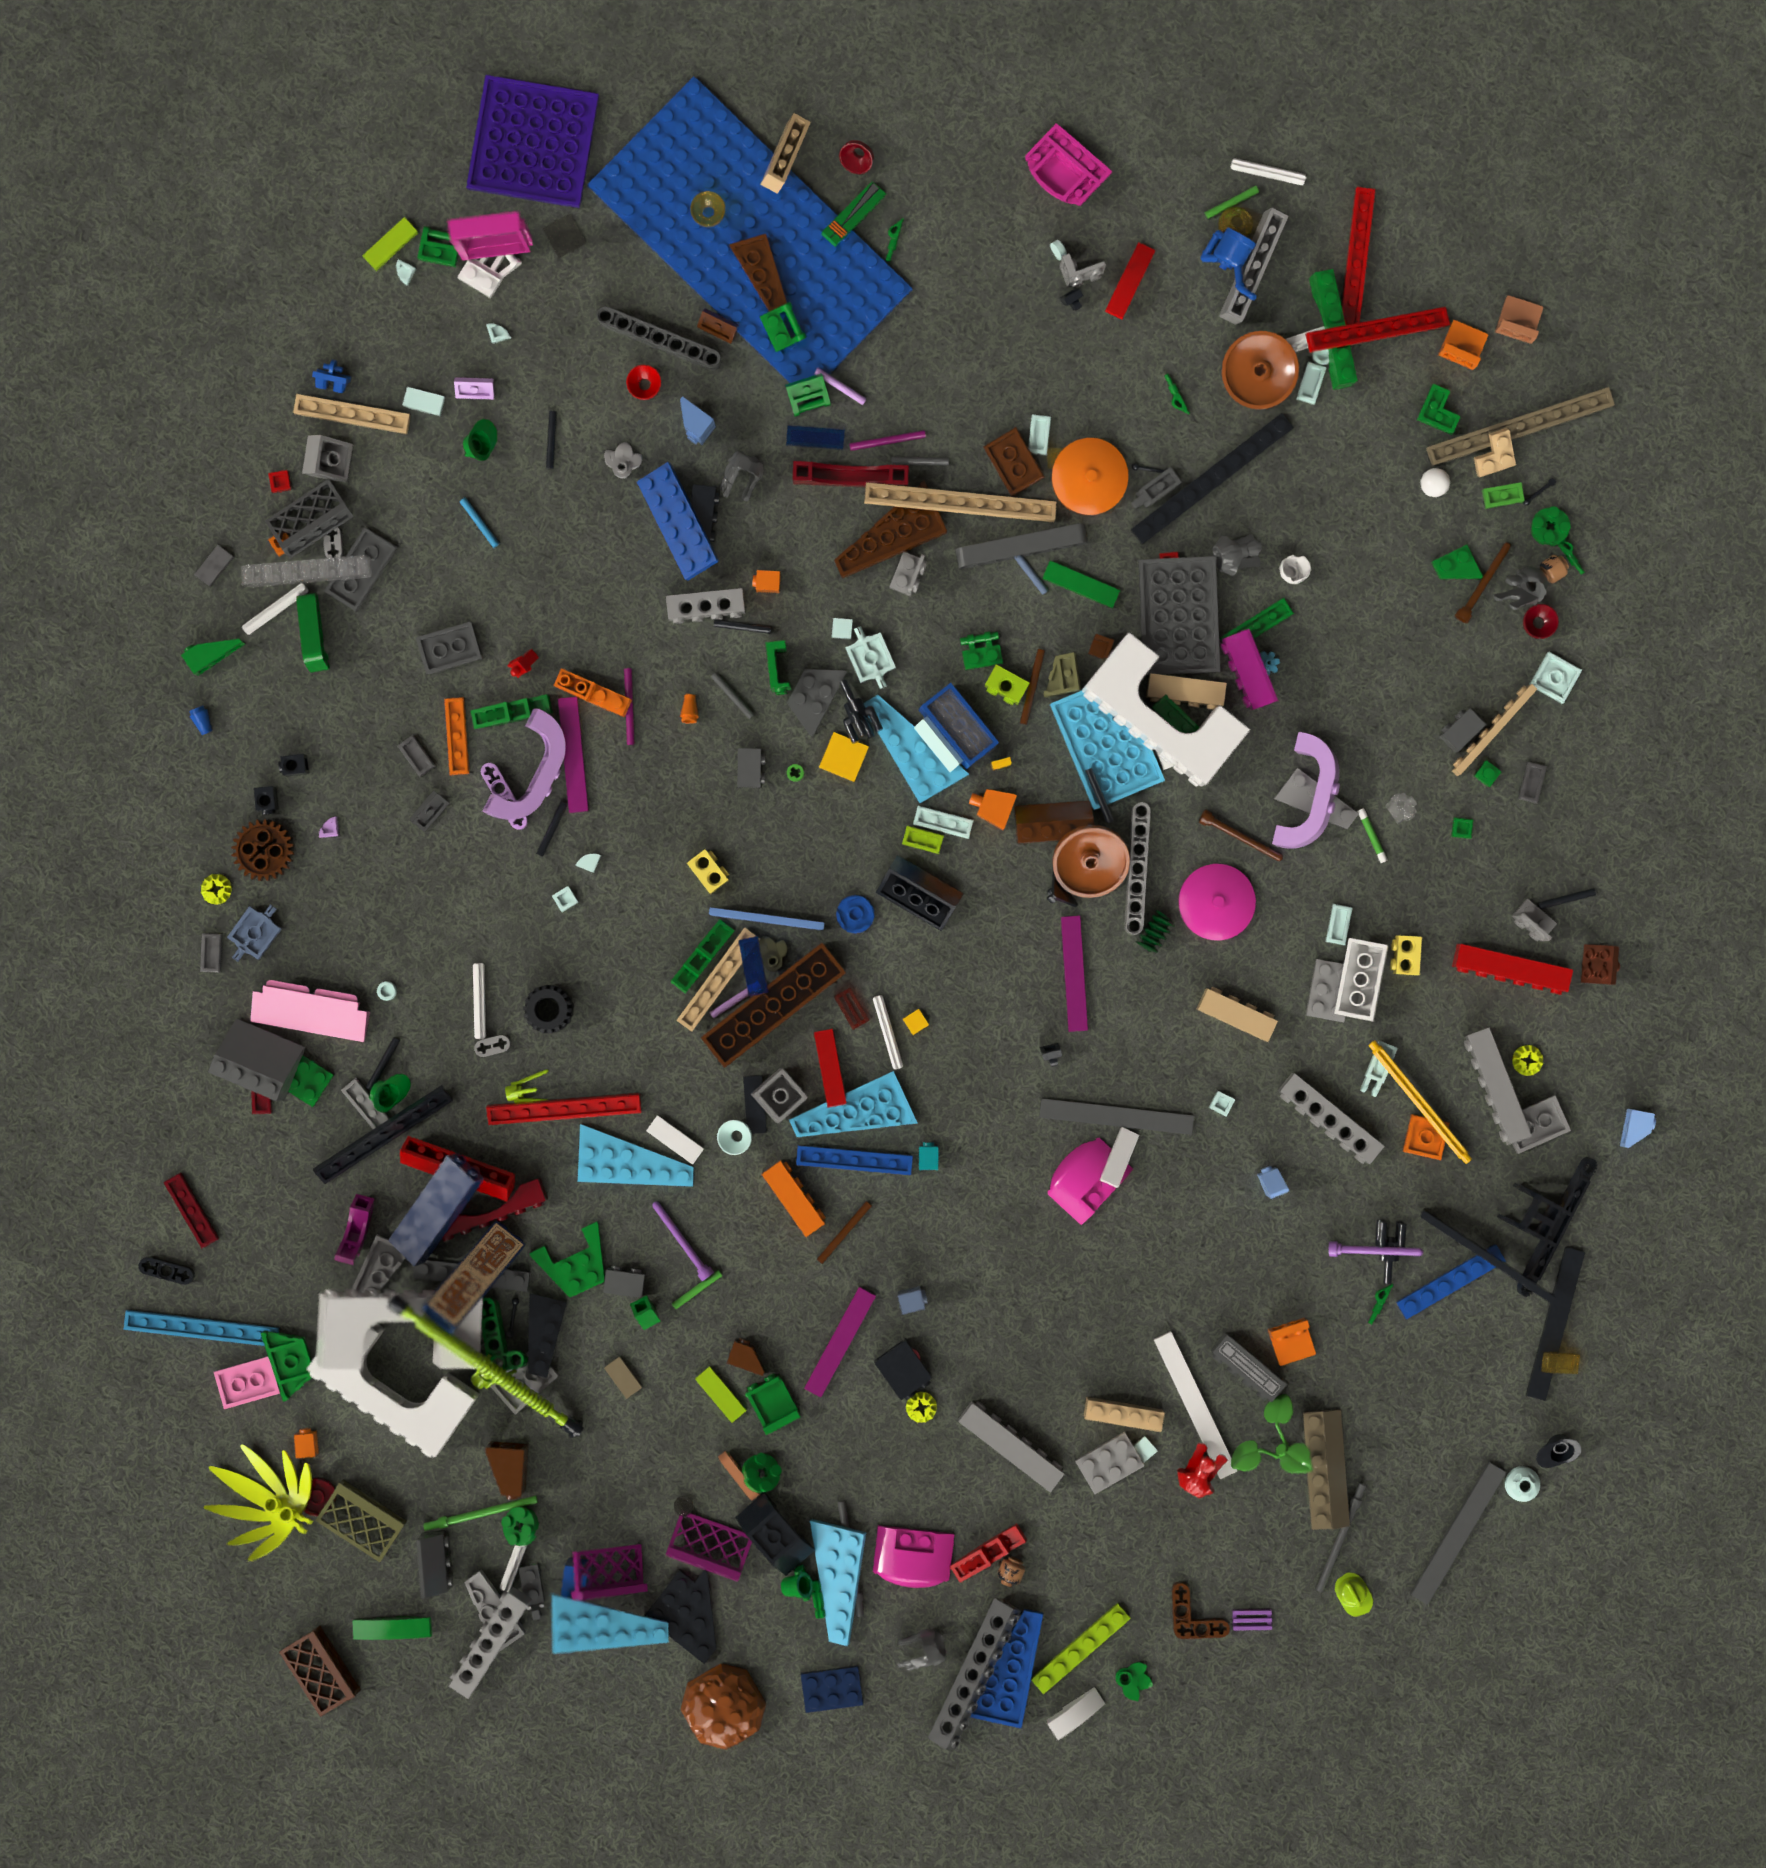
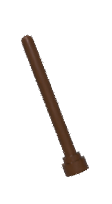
M1509 542L1504 543L1465 607L1458 609L1455 617L1461 622L1468 624L1472 617L1471 610L1511 548Z
M1205 809L1198 821L1204 826L1212 825L1277 861H1282L1283 856L1280 853L1215 819L1211 811Z

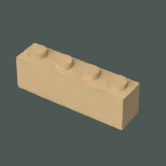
M793 113L786 124L760 185L778 194L787 179L811 123L810 121Z
M1150 673L1148 676L1146 698H1150V702L1156 703L1166 694L1176 705H1180L1181 702L1188 703V707L1199 708L1200 705H1207V709L1214 710L1218 706H1224L1227 683Z
M1217 988L1205 989L1197 1010L1263 1041H1269L1278 1022L1273 1019V1014L1266 1011L1262 1014L1256 1011L1257 1007L1249 1003L1242 1005L1239 1003L1240 999L1229 995L1227 998L1221 995L1222 991Z
M1092 1397L1086 1398L1084 1418L1087 1420L1162 1432L1165 1414L1162 1409Z

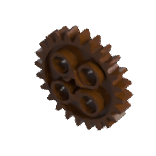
M257 819L256 825L249 822V828L242 826L244 832H237L240 838L233 839L237 846H231L232 849L236 850V853H233L232 856L238 858L234 861V864H241L238 870L242 871L245 869L244 876H248L251 873L252 880L258 876V881H263L264 877L266 881H270L271 875L274 879H278L277 873L284 875L283 868H290L287 862H293V860L289 856L295 854V852L290 851V848L295 845L289 844V841L293 839L292 837H286L289 831H281L283 825L279 824L275 827V821H272L269 825L267 819H264L263 824ZM263 832H267L269 836L265 842L261 840ZM274 839L277 840L274 844L267 847ZM249 844H252L254 847L251 854L246 852V847ZM278 846L281 849V853L275 857L273 849ZM260 847H267L265 854L260 853L262 851ZM257 855V857H255V859L252 862H250V859ZM260 859L266 861V866L263 869L258 867Z

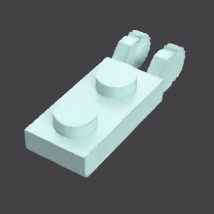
M1378 1041L1379 1046L1381 1045L1393 1060L1398 1048ZM1374 1054L1365 1073L1366 1077L1360 1091L1365 1092L1368 1089L1370 1080L1373 1079L1377 1082L1372 1089L1371 1095L1376 1097L1382 1083L1384 1084L1388 1071Z

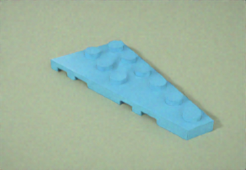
M879 695L863 703L865 708L868 706L874 707L883 727V730L879 731L878 734L919 803L969 775L959 765L949 772L914 729V726Z
M894 1071L845 1093L846 1105L828 1108L826 1102L789 1119L797 1137L917 1124V1120Z
M812 1519L810 1520L819 1581L821 1582L829 1642L848 1646L851 1638L866 1532Z

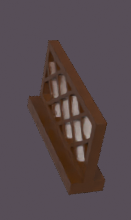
M320 1625L279 1651L320 1717L347 1700L354 1698L361 1691ZM308 1638L313 1645L312 1650L303 1648V1642ZM290 1649L298 1651L297 1660L290 1659L286 1652ZM301 1653L311 1655L309 1663L300 1661ZM314 1656L321 1657L323 1660L322 1667L313 1664ZM299 1665L308 1667L307 1676L300 1675L298 1671ZM312 1669L321 1671L320 1680L310 1677ZM325 1672L332 1674L333 1683L323 1681ZM309 1681L319 1684L317 1692L309 1689ZM322 1685L332 1687L330 1696L321 1694ZM335 1688L342 1690L345 1697L342 1699L334 1697ZM320 1698L329 1700L328 1707L324 1711L319 1704Z

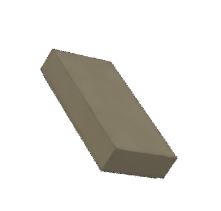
M621 1356L604 1367L626 1399L642 1388V1385Z

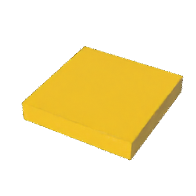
M833 732L819 768L855 782L869 746L859 742L852 744L850 738Z

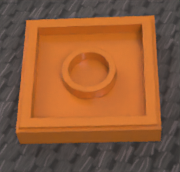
M1411 1114L1403 1152L1441 1160L1445 1140L1426 1117ZM1444 1122L1446 1126L1449 1128L1450 1123Z

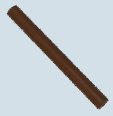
M1037 649L1020 724L1027 725L1045 653V650Z
M868 1201L861 1206L817 1258L821 1264L826 1261L872 1207Z

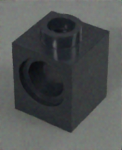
M307 755L280 756L281 761L278 762V767L283 776L290 777L309 774ZM295 760L297 762V768L291 771L289 769V764L291 761Z
M277 787L253 788L256 811L262 812V815L274 814V810H279ZM265 796H269L271 800L267 806H264L262 802Z

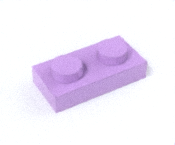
M455 378L454 380L456 398L494 399L493 379Z

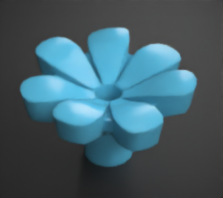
M1265 651L1261 652L1260 657L1268 676L1270 671L1276 673L1278 671L1276 665L1280 664V660L1278 658L1274 659V652H1269L1268 655Z

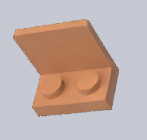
M1507 296L1495 332L1531 344L1538 336L1539 331L1536 329L1543 307Z

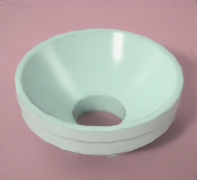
M730 1120L719 1128L717 1141L724 1152L730 1155H738L745 1152L751 1145L752 1133L744 1122ZM736 1130L742 1133V1140L739 1142L732 1138V1133Z
M1518 1466L1507 1474L1505 1489L1509 1496L1517 1501H1530L1536 1497L1540 1490V1479L1531 1468ZM1524 1480L1530 1482V1488L1527 1491H1521L1520 1483Z

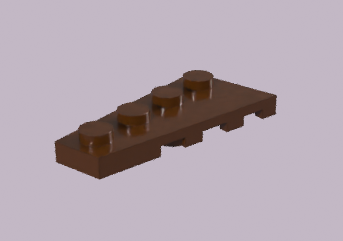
M766 234L729 244L767 310L771 311L787 303Z

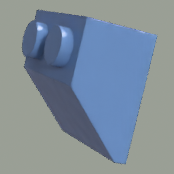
M682 396L680 402L687 438L694 444L699 442L703 445L716 427L714 419Z

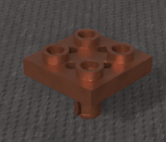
M1584 944L1581 983L1616 985L1617 972L1620 970V963L1618 961L1619 946Z

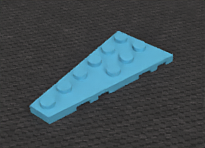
M580 1124L578 1182L693 1187V1166Z
M552 1593V1652L554 1654L669 1643L667 1621L635 1615L590 1602L572 1600V1598Z

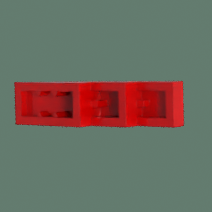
M1138 242L1105 312L1121 320L1123 319L1156 250Z
M1016 1523L951 1564L950 1568L961 1583L991 1566L996 1560L1009 1554L1011 1550L1025 1543L1027 1538Z

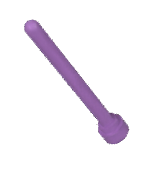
M654 1202L653 1208L697 1267L700 1280L703 1281L714 1273L712 1268L703 1264L660 1203Z
M1338 1241L1329 1242L1330 1257H1338L1342 1253L1421 1256L1423 1254L1421 1248L1344 1246L1342 1243H1338Z

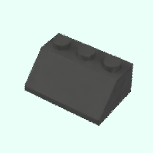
M446 1530L423 1532L416 1540L421 1599L446 1593L449 1591L450 1586H453V1575L449 1574V1567H451L452 1563L451 1555L447 1553V1548L450 1547V1538L446 1536Z

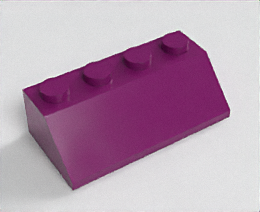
M1242 630L1223 638L1221 648L1224 654H1228L1230 659L1228 665L1230 670L1235 672L1237 676L1235 682L1238 689L1243 691L1244 697L1242 699L1246 708L1249 707L1250 710H1254L1278 701L1250 630Z

